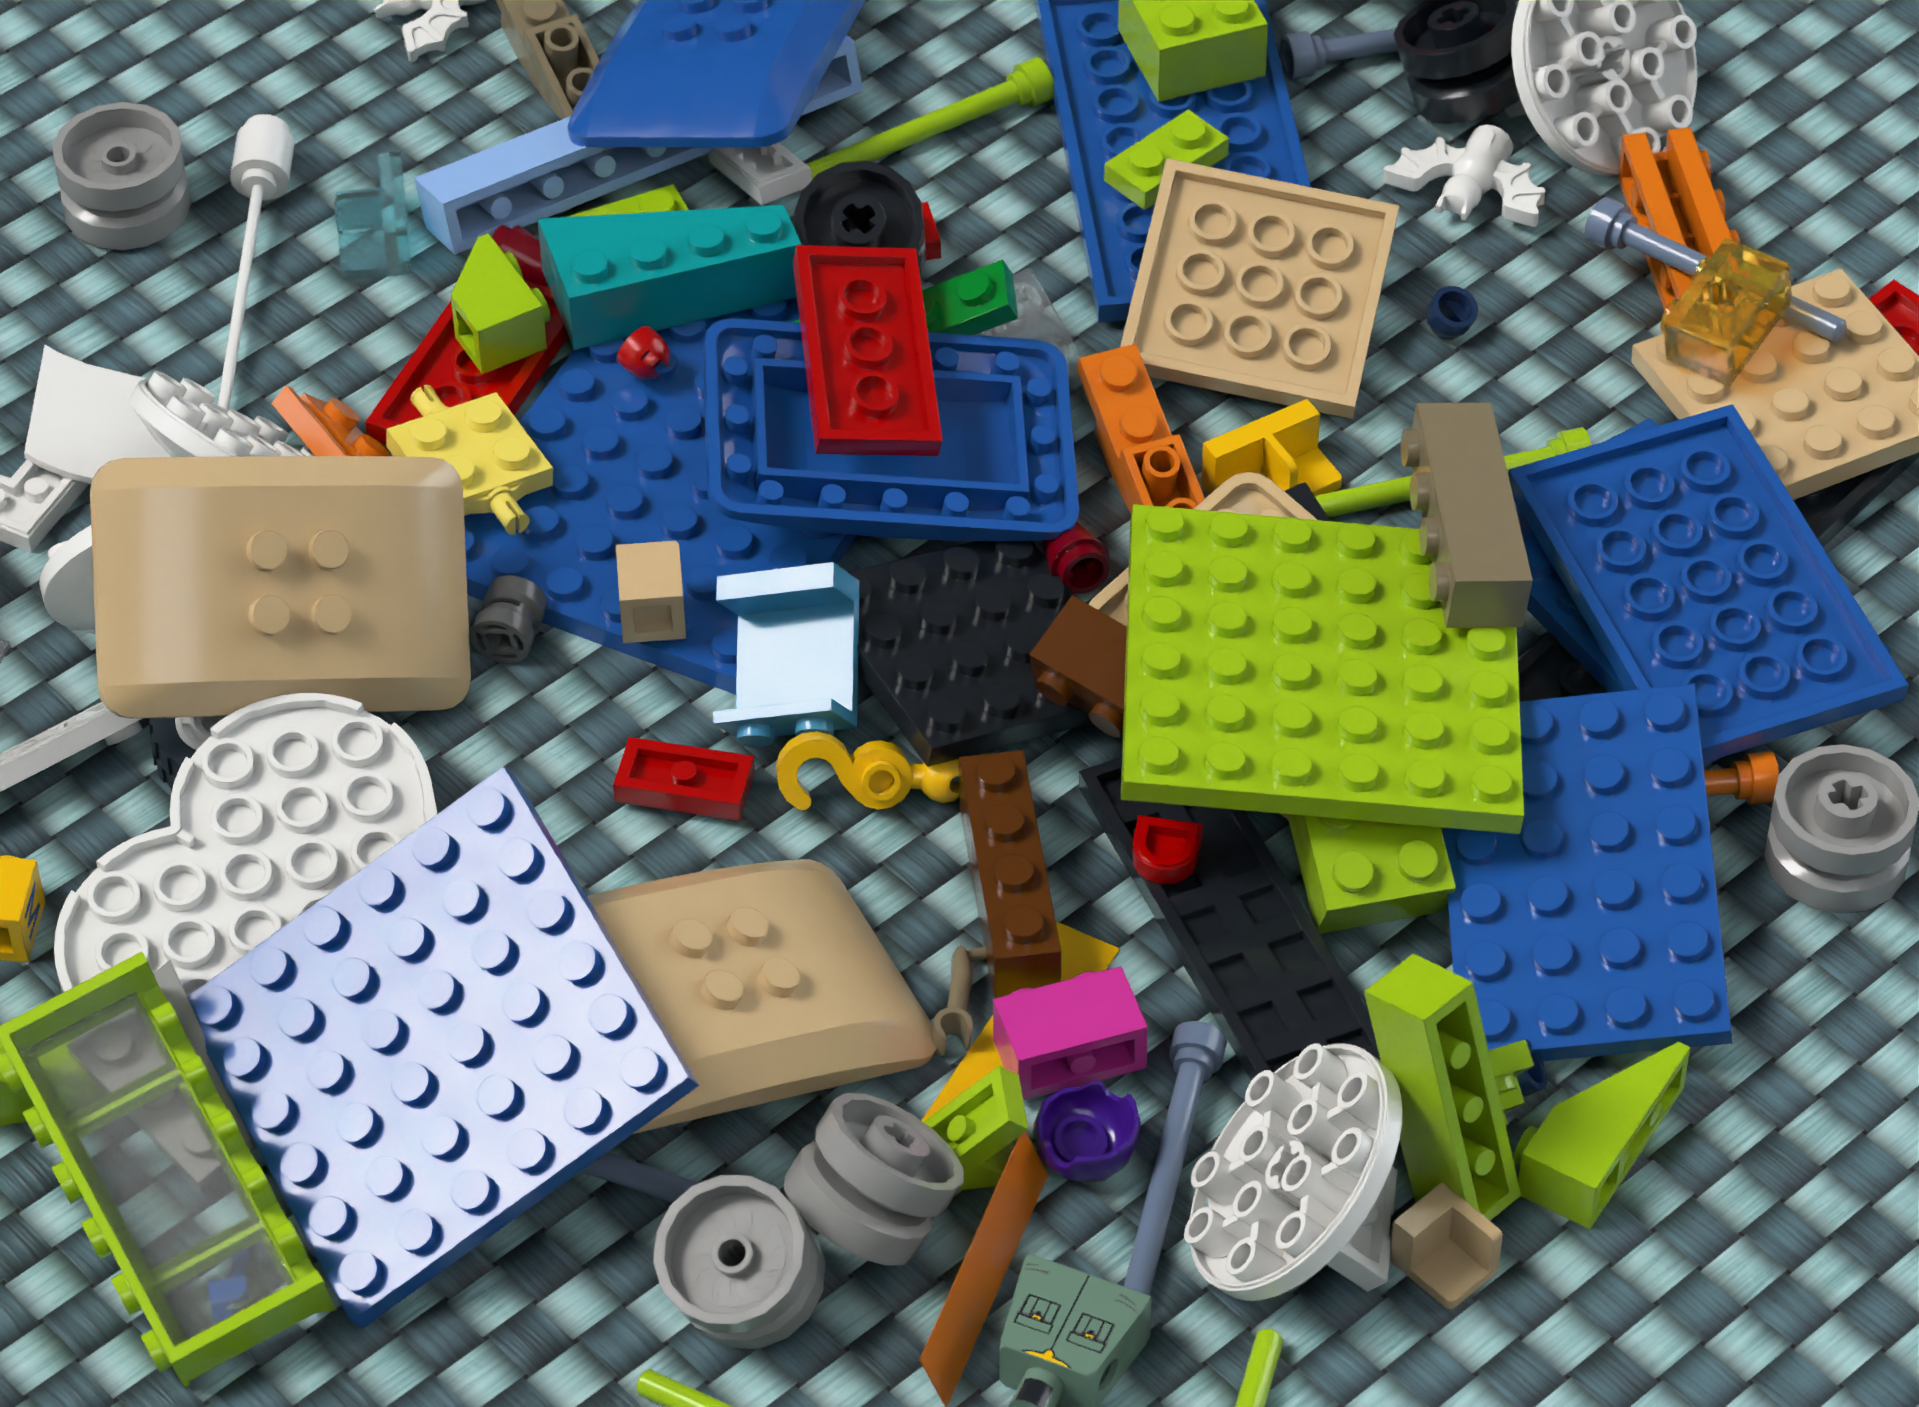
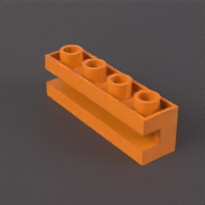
M1691 127L1668 130L1665 151L1652 153L1645 132L1622 135L1619 160L1620 174H1618L1617 178L1626 204L1631 210V215L1637 217L1638 224L1754 278L1751 270H1743L1740 262L1741 246L1738 233L1735 229L1729 230L1727 227L1723 193L1720 189H1713L1710 181L1711 165L1709 155L1705 149L1699 150ZM1644 254L1671 331L1747 303V301Z

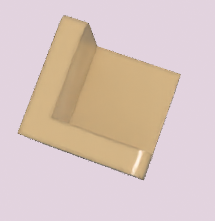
M677 541L616 545L623 643L686 639L679 543Z
M1441 1182L1393 1221L1390 1262L1445 1308L1454 1309L1498 1273L1503 1235L1498 1227Z

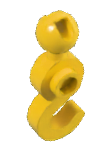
M818 731L802 733L787 742L779 752L775 766L780 791L786 801L798 810H806L811 806L809 791L801 783L797 773L803 762L812 758L825 759L831 763L842 785L857 801L869 808L878 810L891 808L902 802L910 789H920L928 798L940 803L955 801L959 797V783L952 780L954 777L959 776V759L927 767L924 762L922 764L909 763L903 750L893 743L882 740L867 742L850 755L845 745L830 734Z

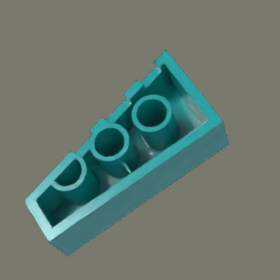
M784 205L537 219L542 271L573 350L627 338L643 326H650L654 331L797 298L793 257L796 245H801V242Z

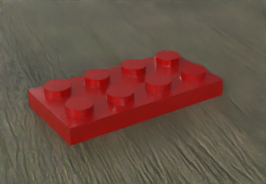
M796 245L793 267L816 454L939 456L943 440L916 248Z
M525 281L530 289L538 288L541 291L550 311V321L545 323L547 349L483 375L455 338L452 303L450 301L365 421L367 435L379 443L386 444L387 428L423 417L411 403L410 399L412 393L417 388L421 387L424 391V385L433 387L443 404L449 408L497 392L515 416L568 338L550 289Z

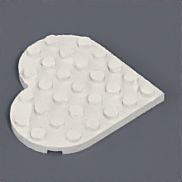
M295 693L267 698L236 710L210 728L211 736L196 750L190 759L185 757L179 768L170 799L171 826L138 835L108 851L96 861L97 869L82 883L76 892L70 891L60 912L54 939L55 965L62 993L142 951L153 973L171 960L186 996L191 995L437 815L428 767L414 741L395 722L390 725L381 718L365 711L363 703L345 697L321 693Z

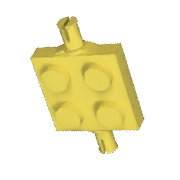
M424 385V391L421 387L417 388L412 393L410 400L423 417L387 428L386 447L393 456L444 459L454 466L460 475L463 487L464 516L468 514L494 513L509 535H516V529L519 534L528 527L530 519L517 504V501L527 494L553 486V467L497 392L449 408L443 404L433 387Z

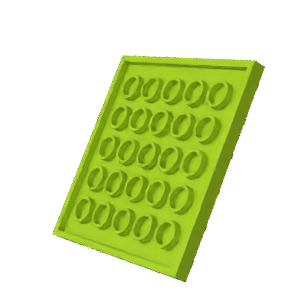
M1133 504L1129 540L1121 800L1520 834L1524 819L1517 627L1446 628L1441 602L1432 601L1430 597L1429 572L1432 560L1431 556H1423L1421 554L1420 529Z

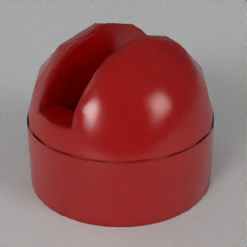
M643 326L634 331L624 341L617 354V362L638 379H656L660 375L656 372L655 368L662 361L666 366L670 364L668 344L650 326Z

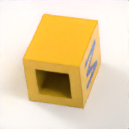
M9 855L0 856V960L29 962L46 902L37 860L21 859Z

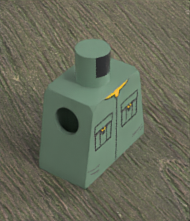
M1027 1253L1023 1261L999 1348V1380L1006 1387L1016 1390L1009 1407H1056L1057 1405L1061 1407H1099L1150 1338L1152 1296Z

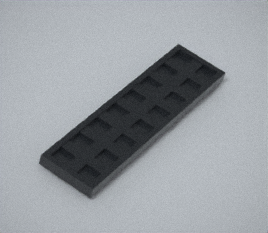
M1122 757L1079 771V789L1251 1081L1262 1071L1269 1070L1274 1073L1284 1064L1298 1057L1306 1047L1315 1043L1321 1046L1332 1044L1354 1045L1366 1050L1380 1060L1369 1012L1245 810L1121 800ZM1138 815L1203 824V839L1198 863L1194 872L1189 877L1174 884H1158L1148 881L1138 874L1133 865V837Z

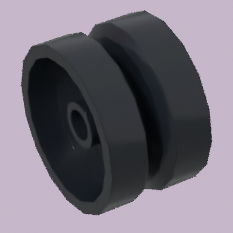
M1427 0L1409 11L1398 22L1393 36L1404 70L1409 72L1407 81L1419 115L1430 121L1450 124L1474 121L1496 114L1520 100L1512 64V30L1517 9L1514 0Z
M869 161L839 163L817 174L801 192L793 215L794 229L801 245L916 248L921 276L926 261L922 202L911 183L892 168Z

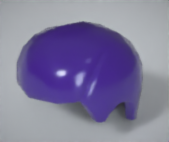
M1094 1081L1080 1088H1062L1045 1099L1034 1121L1032 1132L1042 1161L1053 1172L1074 1182H1100L1121 1171L1127 1165L1138 1143L1141 1121L1136 1101L1131 1094L1118 1097L1111 1093L1101 1081Z

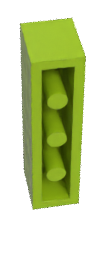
M1413 953L1367 988L1364 993L1381 1063L1393 1073L1401 1094L1402 1126L1400 1142L1415 1203L1443 1182L1490 1221L1521 1196L1474 984L1472 981Z

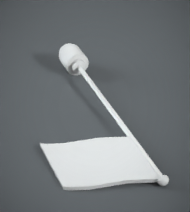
M259 114L249 118L238 131L230 174L233 187L243 196L250 198V205L218 405L228 411L231 402L261 204L263 200H272L280 197L287 190L295 144L287 123L279 117L269 114ZM44 345L24 451L25 459L65 478L91 484L97 470L109 461L121 458L169 457V454L147 430L129 402V397L137 383L146 378L89 365Z

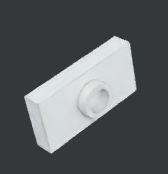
M780 143L758 148H714L712 152L708 153L709 162L761 205L802 190L812 181L810 167Z

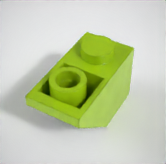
M489 233L478 237L451 293L455 338L483 375L547 349L545 323L550 321V311L541 291L538 288L530 289L523 280L521 269L514 255L511 252L503 253Z

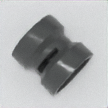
M506 575L492 580L483 599L484 610L478 613L470 630V641L475 649L483 656L500 663H519L526 659L535 640L534 629L539 627L548 607L546 595L536 584L523 577Z

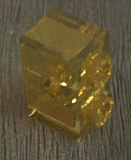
M1725 238L1711 258L1705 257L1701 260L1694 272L1691 285L1679 300H1672L1663 313L1660 330L1664 333L1666 360L1730 387L1792 303L1790 264Z

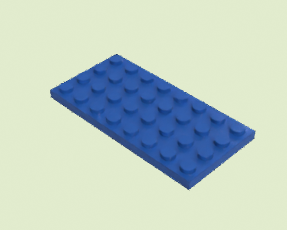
M1036 0V12L1047 67L1054 81V103L1098 323L1127 320L1155 204L1144 210L1104 181V163L1189 109L1229 138L1228 156L1211 167L1311 187L1266 0H1254L1268 23L1266 76L1160 102L1157 101L1118 30L1119 0Z

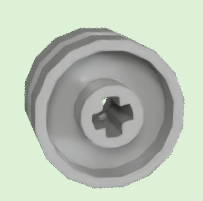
M127 102L99 105L75 115L59 130L52 146L65 222L77 238L100 248L126 250L146 247L170 236L185 221L191 201L179 128L167 114L148 105Z
M1845 744L1815 747L1794 757L1778 775L1774 794L1771 821L1764 853L1771 877L1788 896L1813 909L1839 914L1867 911L1891 899L1905 881L1917 822L1919 797L1913 780L1896 762L1867 748Z
M843 1093L832 1101L816 1126L815 1141L802 1148L785 1174L784 1190L791 1204L803 1219L834 1245L861 1259L878 1264L905 1265L915 1257L931 1233L932 1217H936L948 1207L963 1184L964 1168L954 1150L939 1134L913 1114L886 1100L864 1093Z
M719 1175L691 1186L669 1206L656 1231L653 1264L661 1290L704 1337L728 1348L761 1349L787 1339L810 1318L823 1293L826 1262L817 1235L777 1187L750 1175Z

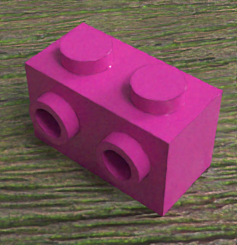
M1122 966L1100 972H1085L1073 979L1034 989L1023 988L1007 996L993 999V1041L1004 1068L1019 1075L1023 1101L1055 1093L1062 1088L1078 1087L1094 1081H1101L1147 1068L1148 1026Z

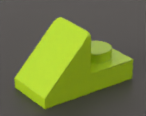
M996 1067L923 1122L936 1131L954 1150L963 1166L964 1182L958 1191L997 1186L1014 1148L1013 1141L1029 1130L1019 1075L1004 1067Z

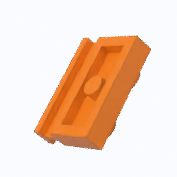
M285 385L271 403L315 456H391L381 443L360 431L356 426L360 421L359 416L349 406L336 398H331L328 402H325L306 393L299 397L292 387Z

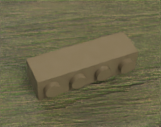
M1416 403L1412 429H1403L1401 461L1404 467H1412L1413 471L1410 481V502L1413 511H1421L1422 513L1419 541L1421 554L1423 556H1431L1432 560L1429 572L1431 600L1441 602L1446 628L1523 627L1533 580L1492 403Z

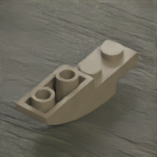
M495 0L501 11V27L532 83L548 106L561 120L571 116L600 60L577 13L570 15L563 0Z

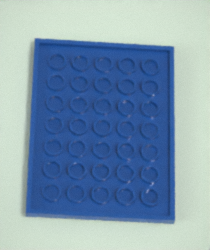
M797 298L657 330L656 332L668 344L670 364L666 366L662 361L655 368L656 372L660 375L656 379H638L617 362L618 351L627 338L574 350L519 421L553 467V486L527 494L517 501V504L530 519L528 527L520 534L516 529V535H509L494 513L488 512L464 516L467 595L483 601L491 581L495 578L506 575L523 577L541 588L547 597L548 607L541 623L736 695L738 615L716 601L717 576L830 562L838 564L857 537V535L809 531L735 520L718 513L709 502L707 494L703 344L706 331L713 323L730 318L781 322L798 320L800 318ZM677 541L680 549L686 639L623 643L616 545Z

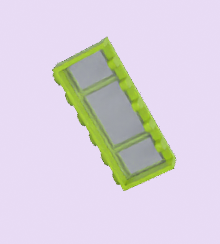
M142 951L0 1025V1042L6 1051L0 1055V1072L12 1094L26 1089L34 1107L22 1113L41 1149L52 1143L57 1147L63 1161L51 1168L70 1204L84 1198L93 1216L81 1222V1225L99 1259L101 1260L113 1253L122 1273L110 1280L129 1316L140 1310H143L152 1329L140 1335L160 1373L173 1366L185 1389L190 1386L189 1381L312 1314L336 1310L322 1277L308 1258L298 1234L290 1220L288 1221L264 1172L260 1165H257L247 1147L238 1125L229 1109L227 1110L203 1061L191 1045L176 1012L164 996Z

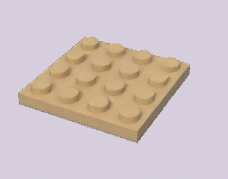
M1166 158L1120 347L1136 344L1148 375L1152 378L1287 406L1308 399L1318 412L1353 419L1399 205Z
M1842 268L1781 290L1844 319L1847 324L1846 332L1836 342L1747 302L1632 345L1631 363L1678 420L1733 404L1793 500L1919 452V356Z

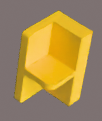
M1308 399L1203 443L1201 486L1209 495L1230 477L1245 472L1261 474L1272 480L1283 491L1306 482L1314 496L1330 493L1341 488L1342 475L1318 448L1320 413Z

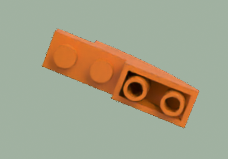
M1132 344L1080 357L1077 373L1096 419L1094 435L1130 514L1133 504L1194 509L1205 499L1180 434L1172 436L1137 345Z

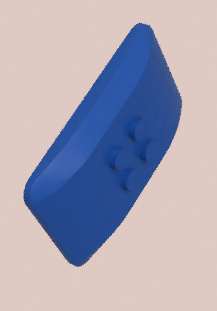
M640 0L611 40L589 78L568 122L569 138L572 143L584 147L758 148L777 144L792 133L866 0Z
M739 318L717 321L706 331L703 344L706 468L709 502L718 513L727 518L818 532L947 541L1054 540L1076 525L1079 515L1068 368L1065 357L1057 347L1036 339L928 332L943 440L939 456L816 454L800 323Z

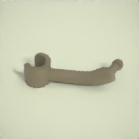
M960 945L952 955L951 983L947 1008L940 1010L935 1015L932 1037L937 1047L934 1053L935 1056L941 1057L945 1055L946 1035L959 1037L963 1041L964 1049H970L973 1019L967 1013L973 981L971 963L987 959L985 945L971 950H966L963 945Z

